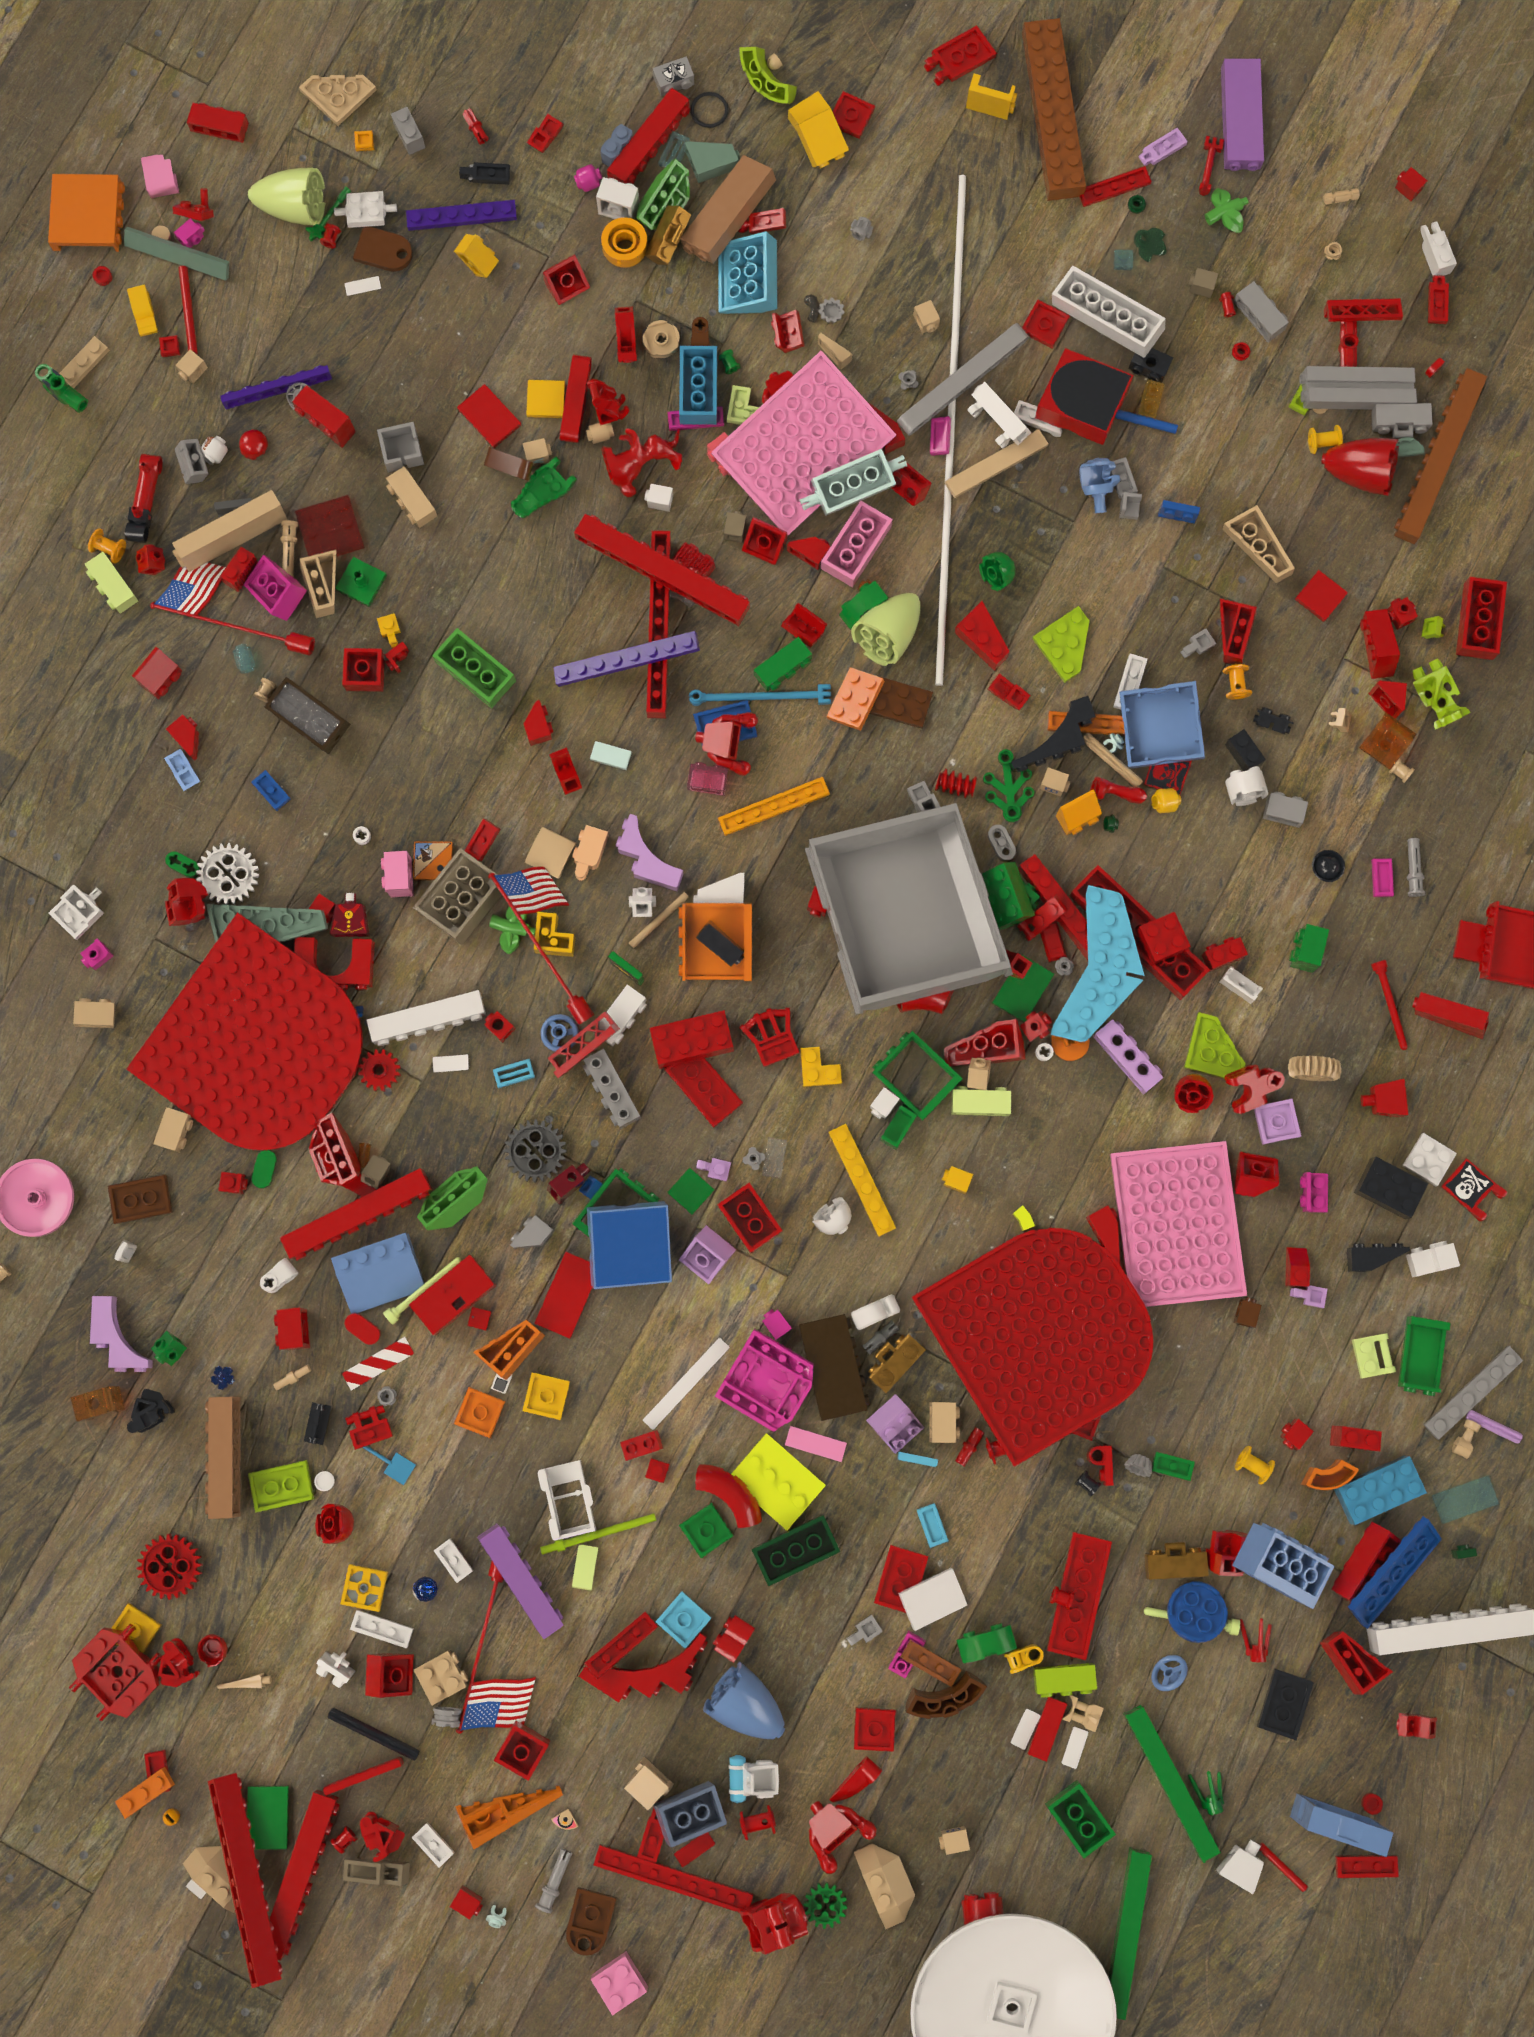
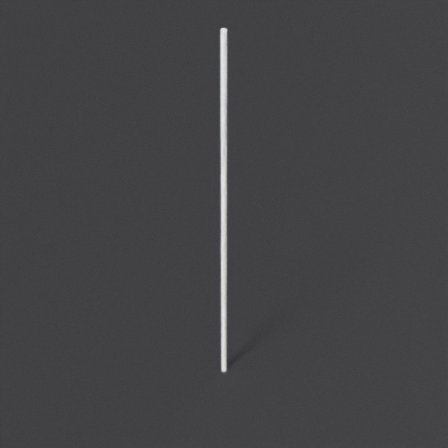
M965 175L959 176L950 376L957 371L966 194ZM956 399L948 405L951 428L949 454H946L945 481L953 476ZM946 485L944 489L935 682L937 686L943 685L952 494Z

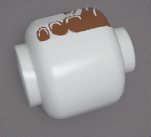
M209 436L200 447L204 460L211 465L214 463L219 464L228 451L225 446L226 442L221 437L216 436L214 438Z

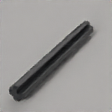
M332 1708L328 1713V1719L413 1761L419 1755L420 1751L340 1710Z

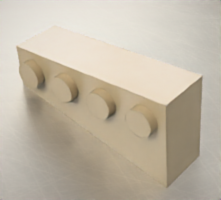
M1258 505L1224 523L1223 531L1275 583L1293 574L1294 566Z

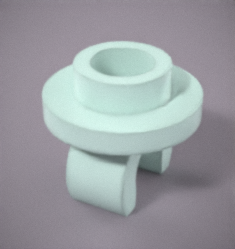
M1111 733V739H1107L1103 743L1104 745L1113 744V748L1110 750L1111 753L1116 752L1118 748L1120 750L1124 748V740L1119 734Z
M493 1905L491 1915H487L486 1921L489 1922L491 1927L500 1928L506 1924L504 1919L506 1908H503L502 1914L497 1915L495 1913L496 1905Z

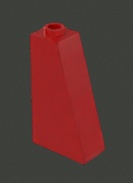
M1423 992L1420 993L1419 997H1415L1412 1008H1415V1015L1480 1039L1484 1038L1489 1023V1012Z

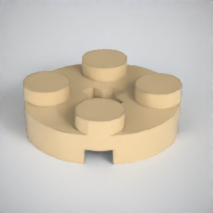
M664 320L654 321L648 325L643 334V344L646 351L653 358H666L678 351L680 336L674 325L672 326ZM659 336L666 338L663 343L657 341Z

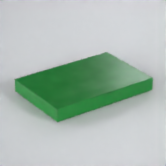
M1022 955L1032 962L1025 977L1018 979L1008 976L992 1004L1024 1023L1027 1020L1025 1017L1034 1009L1054 973Z
M289 1785L248 1786L247 1818H249L251 1823L249 1831L251 1838L254 1839L255 1849L288 1848Z

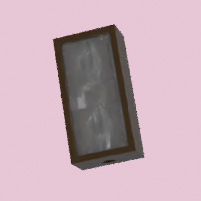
M285 677L264 706V708L327 754H330L351 725L288 677Z

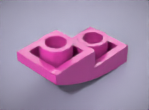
M909 1630L888 1667L889 1670L903 1678L907 1677L913 1666L900 1657L910 1639L922 1646L926 1642V1640Z

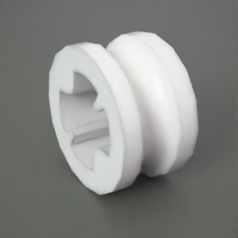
M360 826L353 831V838L359 845H366L371 840V833L367 828ZM361 831L364 834L367 833V836H364V840L357 838V835L360 836L359 832Z
M1042 1043L1037 1047L1035 1054L1040 1061H1048L1053 1056L1054 1051L1050 1044ZM1042 1047L1045 1050H1049L1048 1057H1045L1043 1054L1040 1055L1039 1051L1041 1052Z

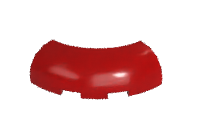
M706 1464L698 1466L695 1479L696 1490L706 1491L721 1498L733 1512L737 1528L751 1527L762 1522L758 1502L740 1478L736 1475H731L724 1471L723 1468Z

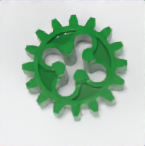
M825 1882L824 1887H822L820 1883H817V1889L811 1887L812 1894L806 1893L805 1895L808 1901L803 1902V1905L808 1907L804 1910L805 1914H810L809 1922L815 1920V1927L821 1923L823 1929L826 1928V1924L834 1928L833 1922L836 1921L840 1924L839 1917L846 1916L842 1911L847 1909V1905L842 1903L847 1900L846 1896H840L843 1891L842 1889L836 1891V1884L829 1887L828 1882ZM817 1894L822 1895L824 1903L829 1902L831 1895L837 1897L836 1901L829 1902L830 1910L836 1912L835 1916H830L826 1907L822 1909L820 1915L814 1914L816 1909L820 1910L822 1908L821 1901L815 1899Z

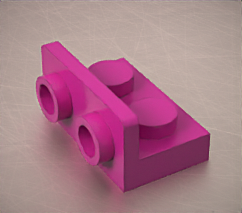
M1303 1173V1176L1300 1178V1187L1303 1188V1196L1300 1197V1207H1303V1212L1327 1213L1328 1174Z

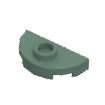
M1412 437L1399 439L1397 444L1399 446L1398 458L1425 455L1424 447L1419 441Z

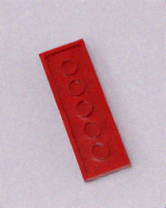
M1072 1532L1060 1590L1067 1593H1075L1069 1610L1065 1609V1606L1056 1604L1047 1651L1082 1660L1087 1659L1112 1545L1111 1541Z

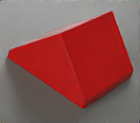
M575 254L543 272L545 285L558 305L590 288Z
M753 517L742 551L776 565L787 543V532Z
M1380 680L1368 693L1392 721L1405 710L1407 683Z

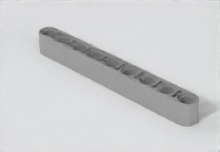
M1015 323L902 414L897 423L908 436L912 435L1029 339V335L1018 323Z

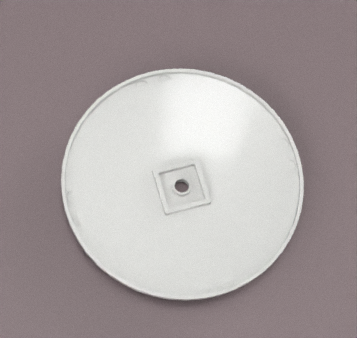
M1000 1914L968 1923L951 1933L939 1943L924 1962L915 1982L911 1999L910 2014L913 2037H1114L1116 2031V2004L1113 1989L1108 1975L1097 1956L1079 1937L1066 1928L1052 1921L1030 1915ZM1015 2003L1018 2007L1015 2011H1009L1006 2008L1007 2005Z

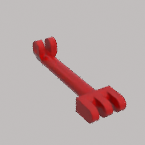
M1207 135L1203 149L1209 151L1203 180L1199 186V193L1202 196H1206L1210 192L1211 184L1209 182L1215 153H1221L1224 139L1220 138L1219 145H1217V137H1213L1212 143H1209L1210 136Z

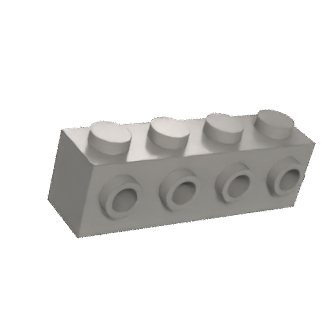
M602 1049L583 1059L585 1062L583 1068L587 1076L592 1075L594 1079L592 1085L597 1093L601 1092L604 1097L601 1099L605 1109L609 1108L613 1114L609 1117L614 1126L619 1125L620 1129L641 1119L605 1050Z

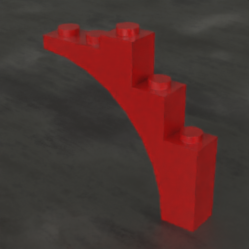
M699 1632L693 1642L679 1655L651 1668L621 1669L612 1667L596 1680L590 1671L584 1667L578 1677L618 1703L621 1699L626 1700L631 1692V1689L628 1688L629 1686H632L648 1698H651L652 1694L656 1696L662 1687L659 1684L660 1681L682 1694L683 1690L687 1692L693 1683L691 1680L692 1674L686 1670L687 1668L690 1670L693 1668L697 1661L694 1658L698 1651L702 1653L708 1643L705 1641L707 1635Z

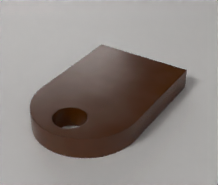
M367 226L362 229L353 260L396 272L403 270L409 265L412 260V249L405 237ZM400 252L407 253V256L403 259L397 257Z
M581 1887L577 1888L566 1931L568 1945L574 1952L588 1956L597 1953L603 1947L617 1897ZM580 1939H587L590 1946L587 1949H581L578 1945Z

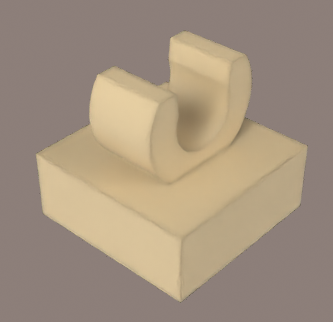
M1339 708L1338 713L1331 712L1330 715L1337 719L1335 722H1329V725L1332 728H1338L1340 732L1348 733L1351 713L1346 708Z

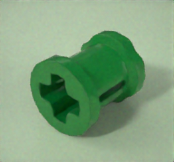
M731 349L722 352L718 356L719 361H722L725 366V372L728 375L740 369V364L736 362L733 356L734 352Z

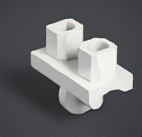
M326 1651L316 1663L318 1664L316 1673L321 1677H326L329 1672L335 1677L332 1683L338 1688L350 1680L355 1670L349 1667L350 1663L345 1660L347 1655L345 1652L339 1656L334 1652L331 1655Z

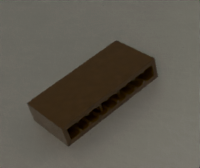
M845 1314L799 1324L806 1358L814 1364L812 1384L821 1421L867 1411V1406H870L868 1394L864 1395L862 1389L866 1385L864 1376H859L858 1368L861 1367L859 1356H855L853 1348L857 1347L854 1336L850 1337L849 1329H852L850 1317L846 1318Z

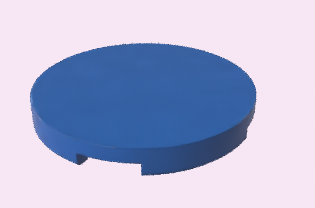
M1194 1581L1180 1586L1173 1592L1167 1605V1617L1172 1629L1181 1638L1194 1643H1204L1214 1639L1222 1632L1227 1622L1228 1610L1217 1589L1207 1583Z

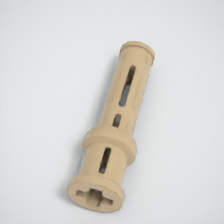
M285 520L281 522L283 535L280 538L281 543H283L282 569L294 577V545L298 540L296 538L298 522ZM288 553H289V566H287Z

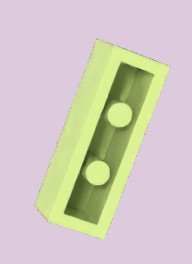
M101 552L85 563L88 569L86 571L87 575L92 581H97L98 585L96 588L102 596L104 594L107 595L109 599L106 602L112 610L117 609L121 614L138 602V599L104 552Z
M957 1086L956 1089L952 1090L951 1115L1010 1116L1011 1091H1006L1004 1087H996L995 1090H968L966 1086Z

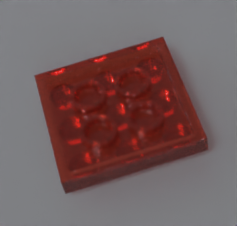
M349 495L295 511L308 556L336 550L337 557L365 548Z

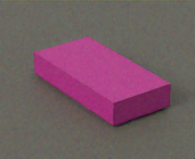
M949 416L931 419L930 454L932 456L949 454L951 418Z
M1392 858L1372 859L1373 897H1393Z

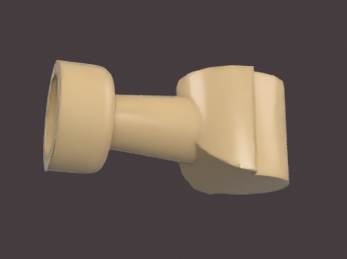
M1466 1419L1464 1423L1466 1431L1462 1438L1457 1437L1452 1447V1452L1468 1459L1473 1451L1471 1444L1474 1432H1479L1481 1425Z

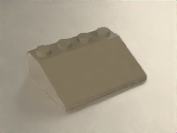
M460 848L413 908L449 937L463 945L502 894L492 879L488 878L490 873L495 872Z

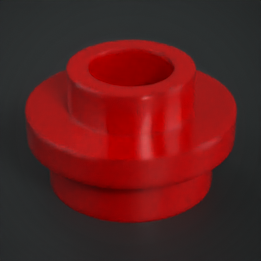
M1244 342L1237 343L1232 348V356L1238 361H1244L1250 355V348ZM1241 350L1244 354H1239L1238 351Z

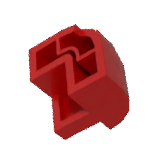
M193 878L174 879L167 886L169 899L165 901L169 926L187 925L205 919V903L202 899L208 895L206 888L201 882Z
M1213 1530L1210 1548H1206L1209 1569L1221 1576H1243L1244 1572L1232 1565L1248 1534L1233 1530Z

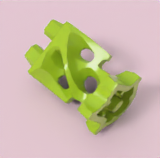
M1438 658L1429 662L1432 673L1426 675L1422 666L1412 671L1415 679L1413 684L1420 699L1426 707L1431 706L1438 717V720L1434 722L1435 730L1470 713L1466 707L1457 706L1451 697L1454 694L1459 695L1460 692L1447 666L1443 667ZM1446 682L1451 685V691H1447L1444 688ZM1426 691H1430L1432 693L1431 698L1426 697ZM1442 697L1446 700L1444 707L1438 705V700Z

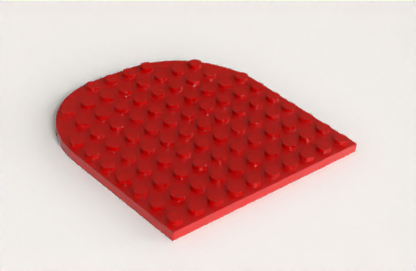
M237 912L126 1070L185 1113L191 1115L192 1118L223 1140L235 1146L252 1150L279 1149L295 1144L297 1141L310 1135L315 1130L316 1122L330 1113L345 1092L359 1066L358 1063L363 1046L362 1027L356 1008L346 992L335 981Z
M1048 1228L1030 1230L1019 1234L911 1297L1013 1467L1018 1466L1123 1403L1139 1387L1152 1358L1153 1332L1151 1319L1141 1297L1120 1264L1105 1247H1102L1092 1238L1073 1230Z

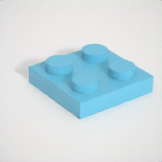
M681 1591L656 1620V1623L681 1646L686 1648L712 1617Z

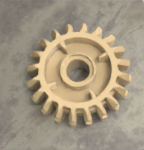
M1324 1056L1292 1057L1288 1064L1289 1076L1307 1081H1336L1340 1078L1341 1063L1334 1058Z

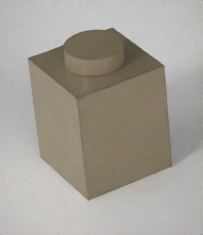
M1197 268L1195 274L1191 273L1188 285H1191L1189 292L1211 298L1218 273Z
M738 511L728 512L724 529V540L743 542L746 515Z
M373 1154L362 1171L361 1181L375 1189H379L390 1171V1163L385 1158L377 1157Z

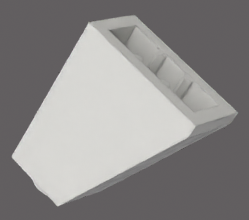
M738 873L698 889V894L694 895L693 903H743L744 873Z

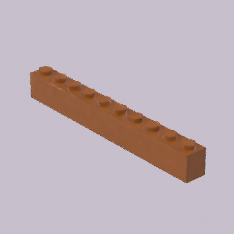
M1466 368L1463 374L1460 373L1455 382L1458 386L1456 390H1452L1448 398L1451 402L1449 406H1445L1442 412L1444 419L1442 422L1439 421L1435 432H1437L1436 438L1432 437L1428 445L1430 452L1424 455L1421 462L1424 466L1422 470H1418L1414 479L1417 481L1416 485H1412L1407 495L1410 499L1404 503L1401 509V513H1403L1402 518H1398L1395 523V537L1414 545L1420 538L1488 376Z

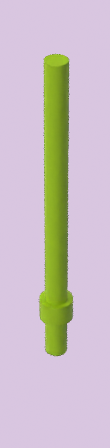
M655 1513L566 1540H555V1543L540 1547L541 1553L543 1555L554 1551L561 1552L570 1546L657 1521Z

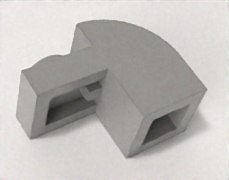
M925 781L907 788L917 813L940 807L934 793H930Z

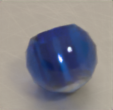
M424 1576L418 1578L413 1585V1594L419 1601L428 1602L437 1595V1583L431 1577Z

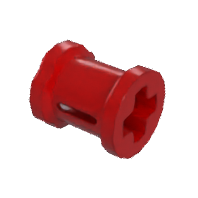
M327 223L324 227L326 230L323 238L320 239V243L327 248L334 249L336 247L335 241L341 230L336 225Z
M1055 1586L1049 1603L1060 1604L1069 1610L1075 1593H1067Z
M346 1826L338 1837L331 1839V1843L339 1853L343 1854L345 1849L358 1838Z

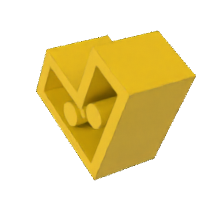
M537 912L535 939L545 954L574 957L575 936L574 934L557 932V913ZM534 944L535 953L541 954Z

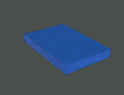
M748 700L695 713L693 716L697 731L704 732L706 724L712 723L714 719L723 714L737 715L751 712ZM741 726L739 741L757 737L755 727L743 728Z

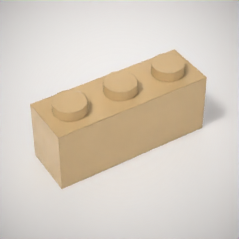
M405 466L386 478L388 483L386 488L391 495L395 494L398 500L396 502L402 510L406 509L409 513L406 516L412 525L416 523L418 528H421L437 517L436 510Z

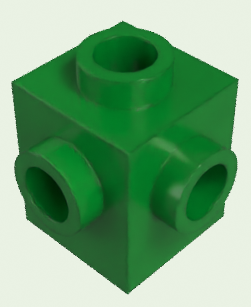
M166 1330L156 1340L151 1349L156 1354L154 1358L161 1364L166 1362L172 1366L180 1359L187 1347L179 1338Z

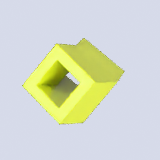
M1023 1205L1013 1213L1014 1217L1019 1221L1022 1231L1035 1226L1030 1213Z

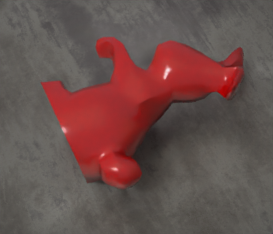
M627 428L625 429L626 435H620L619 440L629 442V450L615 455L612 447L603 446L601 451L611 484L619 487L623 496L633 497L636 494V488L632 486V482L638 477L643 465L647 461L667 458L670 460L673 468L679 470L682 464V454L674 451L672 448H675L678 444L680 429H677L671 442L654 434L649 436L646 443L642 446L636 432Z

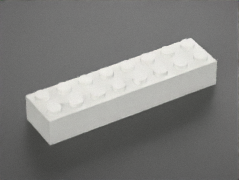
M1510 1604L1509 1608H1502V1606L1489 1607L1490 1611L1472 1609L1469 1614L1457 1611L1451 1612V1616L1434 1614L1431 1615V1619L1412 1617L1411 1621H1404L1403 1619L1391 1620L1392 1624L1374 1622L1367 1629L1369 1648L1373 1653L1385 1655L1534 1635V1609L1527 1608V1605Z

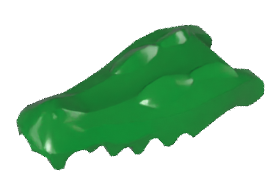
M557 456L549 463L535 470L529 482H526L521 494L511 501L512 510L520 518H526L536 509L563 497L577 481L574 475L566 480L557 471L556 467L561 462Z

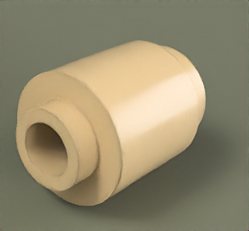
M611 422L601 426L600 423L589 425V430H586L588 441H592L593 444L610 440V437H614Z

